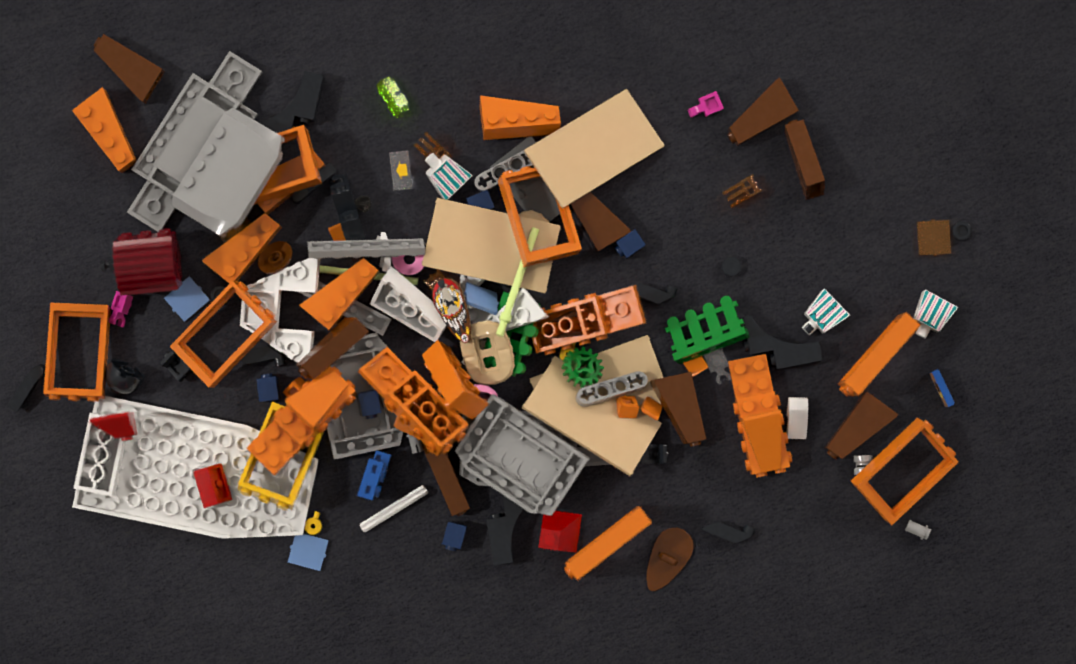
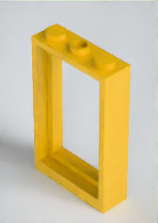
M272 402L259 435L274 421L275 412L281 407L284 409L285 406ZM324 432L319 433L315 437V441L308 447L288 497L248 483L258 461L252 454L249 456L238 483L240 493L247 497H251V495L258 497V500L263 503H274L282 510H293Z

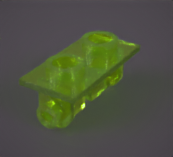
M389 76L379 81L376 85L378 93L385 99L389 111L396 118L401 112L404 113L410 109L408 107L409 103L403 94L395 95L400 89L394 79H391Z

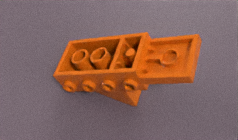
M636 285L599 296L596 293L585 296L586 299L580 301L579 298L568 300V304L563 306L562 303L551 305V309L546 311L545 308H542L549 317L533 323V326L538 328V335L532 338L535 352H544L545 355L556 353L555 349L561 347L562 350L573 348V344L578 342L579 346L591 343L590 339L596 338L597 341L608 338L607 334L646 323Z
M388 347L359 369L358 373L385 399L386 408L397 416L394 427L420 439L429 452L434 453L437 457L441 453L446 454L453 447L452 444L457 441L459 443L466 436L465 432L469 424L454 409H449L444 403L445 400L416 371L412 372Z
M766 354L728 361L736 402L733 404L735 415L739 417L737 428L739 434L742 433L743 441H741L743 453L746 452L747 460H745L746 470L750 471L751 475L756 474V478L767 476L768 471L774 470L775 474L786 472V468L790 467L792 462L791 452L786 449L788 437L787 433H783L782 425L785 424L781 410H778V406H781L779 395H775Z
M329 366L312 381H306L301 387L302 390L288 397L285 400L287 406L284 409L281 407L275 412L274 421L246 448L274 476L301 449L309 447L315 441V437L319 433H323L328 428V424L333 419H337L342 414V410L355 401L357 396L356 386L349 379L345 381L341 377L342 373L335 366Z

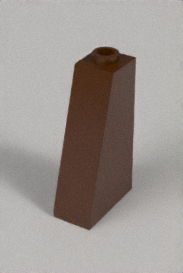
M105 34L102 37H98L94 43V51L136 97L146 104L165 71Z
M781 78L776 79L729 127L727 135L732 144L736 143L739 146L799 111Z
M792 120L785 125V134L805 199L808 200L824 195L825 179L804 120Z
M591 192L569 204L596 251H600L631 232Z
M345 317L296 364L299 367L298 372L305 379H315L369 331L356 317Z
M691 372L650 381L682 443H689L690 447L701 445V440H706Z
M865 392L825 446L828 450L827 454L835 460L837 457L843 459L894 420L899 414L869 392Z
M423 444L425 455L451 515L460 516L466 513L470 507L448 454L441 453L437 457L434 453L429 452L425 444Z

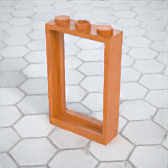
M304 125L277 134L285 138V141L282 143L297 139L307 177L262 190L254 205L322 183L309 131Z
M531 166L523 167L517 172H513V170L503 172L498 179L523 267L577 255L582 250L569 205L562 209L557 202L569 242L530 252L510 184L541 177L536 168H531Z
M232 281L170 346L209 388L215 387L277 323L274 319L275 315L269 309H264L260 305L262 303L261 300L255 295L252 296L247 291L249 288L241 281ZM236 293L263 323L214 373L192 351L187 343Z
M50 303L44 395L49 397V400H60L63 397L68 398L69 401H80V398H87L89 402H99V399H105V372L108 359L109 318L111 316L109 305ZM59 316L101 318L96 390L54 388Z
M906 312L897 315L839 381V390L847 397L860 395L917 330L920 324Z
M916 418L851 480L852 484L882 518L891 525L959 462L954 457L956 453L949 446L946 448L943 444L945 440L938 433L934 434L932 431L933 426L927 420L922 421ZM921 431L944 459L891 509L868 481Z
M636 506L565 562V571L571 579L574 577L577 580L652 522L643 510Z

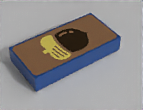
M937 369L930 372L931 379L944 406L950 407L954 405L955 402L940 371Z

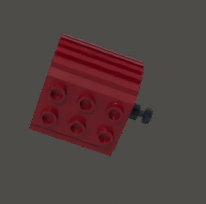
M169 228L160 229L157 233H151V230L141 231L137 235H132V232L121 233V236H118L113 242V259H110L109 263H106L105 260L100 261L101 271L104 272L107 268H110L111 271L115 270L120 296L178 290L182 285V265L178 235L176 231H171Z

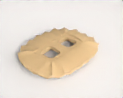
M490 320L471 324L470 342L463 343L460 341L462 357L467 372L476 383L482 385H494L506 381L512 375L515 367L513 347L506 330L503 337L497 336L496 332L499 323ZM488 337L491 342V348L482 350L479 339ZM494 356L496 366L486 368L484 358Z

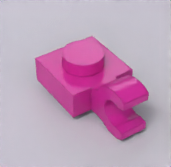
M717 91L699 98L700 104L690 108L688 113L690 117H694L704 112L705 117L723 110L724 107Z
M116 291L110 308L113 310V313L109 318V323L115 325L118 319L117 326L124 327V314H128L133 296H120V292Z

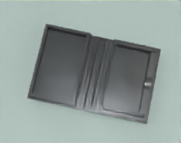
M531 136L527 137L490 166V168L536 143ZM525 154L521 155L524 158L526 165L530 164L527 161L529 160V158H525ZM514 159L511 166L518 170L522 167L523 163L519 159ZM502 168L495 170L498 178L505 172ZM542 177L510 184L513 197L524 211L533 210L541 213L549 222L560 214L556 199Z

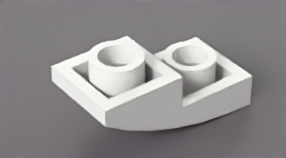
M381 232V236H377L376 240L388 239L385 232ZM381 256L379 267H382V271L385 273L392 266V256Z
M788 397L786 413L788 417L787 437L788 439H806L808 398Z

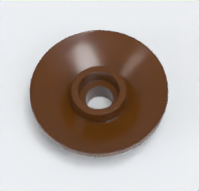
M284 241L271 243L259 255L258 267L266 274L280 272L292 259V247Z

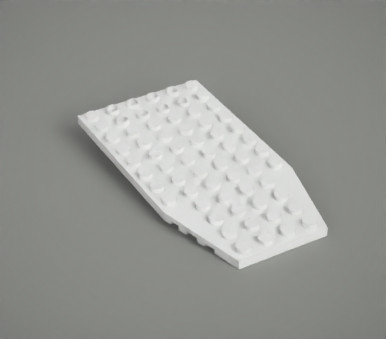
M108 396L94 403L93 413L89 414L74 489H76L73 508L218 538L303 535L319 459L313 458L293 510H282L274 503H263L258 500V497L252 495L247 497L238 490L239 480L251 454L246 448L258 437L259 430L244 424ZM122 412H134L138 435L133 436V440L122 442L121 438L116 439L91 424L89 419ZM299 451L275 476L257 461L248 483L288 497L306 453ZM222 463L232 500L204 508L193 472Z

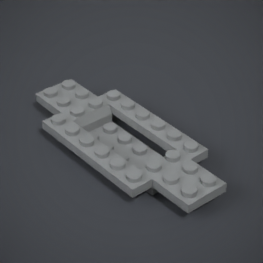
M229 51L210 82H206L194 73L191 75L131 169L147 179L127 213L157 232L164 228L176 209L172 206L174 192L222 115L233 107L253 120L258 116L256 112L243 105V102L261 76V70Z

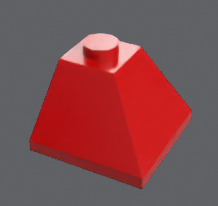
M122 412L89 419L91 424L116 439L121 438L122 442L133 440V436L138 435L134 412Z
M555 511L553 515L543 514L538 548L576 553L582 514Z

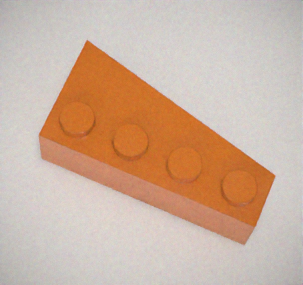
M102 87L72 111L117 170L123 173L134 165L137 160L115 113L109 95Z
M480 96L479 107L484 140L550 135L560 129L559 106Z
M314 152L318 169L320 170L326 165ZM301 155L277 166L263 190L307 177ZM293 193L258 203V205L268 215L292 196Z
M264 213L201 261L229 284L232 281H239L282 227Z
M363 258L299 306L331 331L379 274V271Z
M437 340L422 354L425 360L424 365L431 372V378L437 383L438 391L445 398L444 403L449 409H455L473 420L489 405L486 399L478 396L481 392L469 381L471 377L461 368L462 364L449 346Z

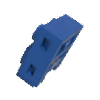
M376 450L374 459L369 458L357 496L370 500H375V497L378 498L380 496L382 486L379 484L385 480L391 454Z

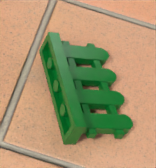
M503 292L497 312L506 305L509 293ZM533 323L506 331L509 338L512 331L522 334L520 342L510 339L513 352L516 353L514 358L515 367L511 376L515 377L516 373L523 374L526 371L525 364L520 361L522 355L529 356L532 353V347L527 344L529 337L535 338L538 335V328L533 326ZM487 338L484 349L491 348L489 338ZM494 356L484 358L485 367L491 368L496 366Z
M723 296L720 300L721 307L716 309L713 304L706 303L703 306V314L697 315L694 310H688L685 313L686 320L682 322L676 317H670L667 321L668 327L665 330L666 333H671L674 345L671 346L672 351H677L672 354L674 361L680 365L750 338L748 330L741 326L745 324L744 320L739 319L735 309L738 306L737 301H733L729 296ZM724 312L728 323L724 326H721L717 315ZM706 319L710 330L706 333H703L700 321ZM686 326L689 327L692 336L688 340L685 339L682 330Z

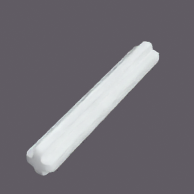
M421 485L360 523L362 531H369L427 495L426 487Z

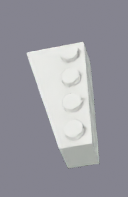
M391 266L382 278L370 305L436 342L444 332L446 324L438 313L434 302Z

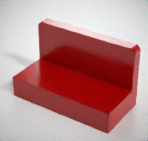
M222 463L193 472L204 508L232 500Z

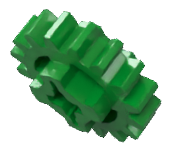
M577 347L574 348L573 352L569 351L563 359L564 364L561 366V369L566 370L563 376L569 377L567 382L573 381L574 387L580 384V388H583L585 384L587 386L597 384L603 375L601 372L604 369L603 366H600L602 359L597 360L598 353L593 355L592 349L590 348L587 352L585 347H582L580 351Z

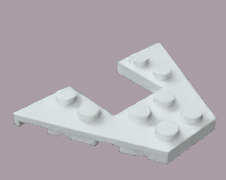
M308 258L295 263L291 267H286L269 277H264L253 284L247 285L249 288L247 291L252 296H257L262 302L260 305L264 309H269L275 315L274 319L277 321L263 336L262 340L297 363L313 349L314 331L279 329L281 292L284 290L317 293L320 259ZM242 300L240 326L253 333L263 321Z
M461 275L459 286L464 293L466 282L480 286L485 280ZM524 288L517 294L511 312L512 318L510 323L507 324L506 331L549 317ZM467 305L471 324L486 320L500 323L499 317L505 308L504 306L494 315Z

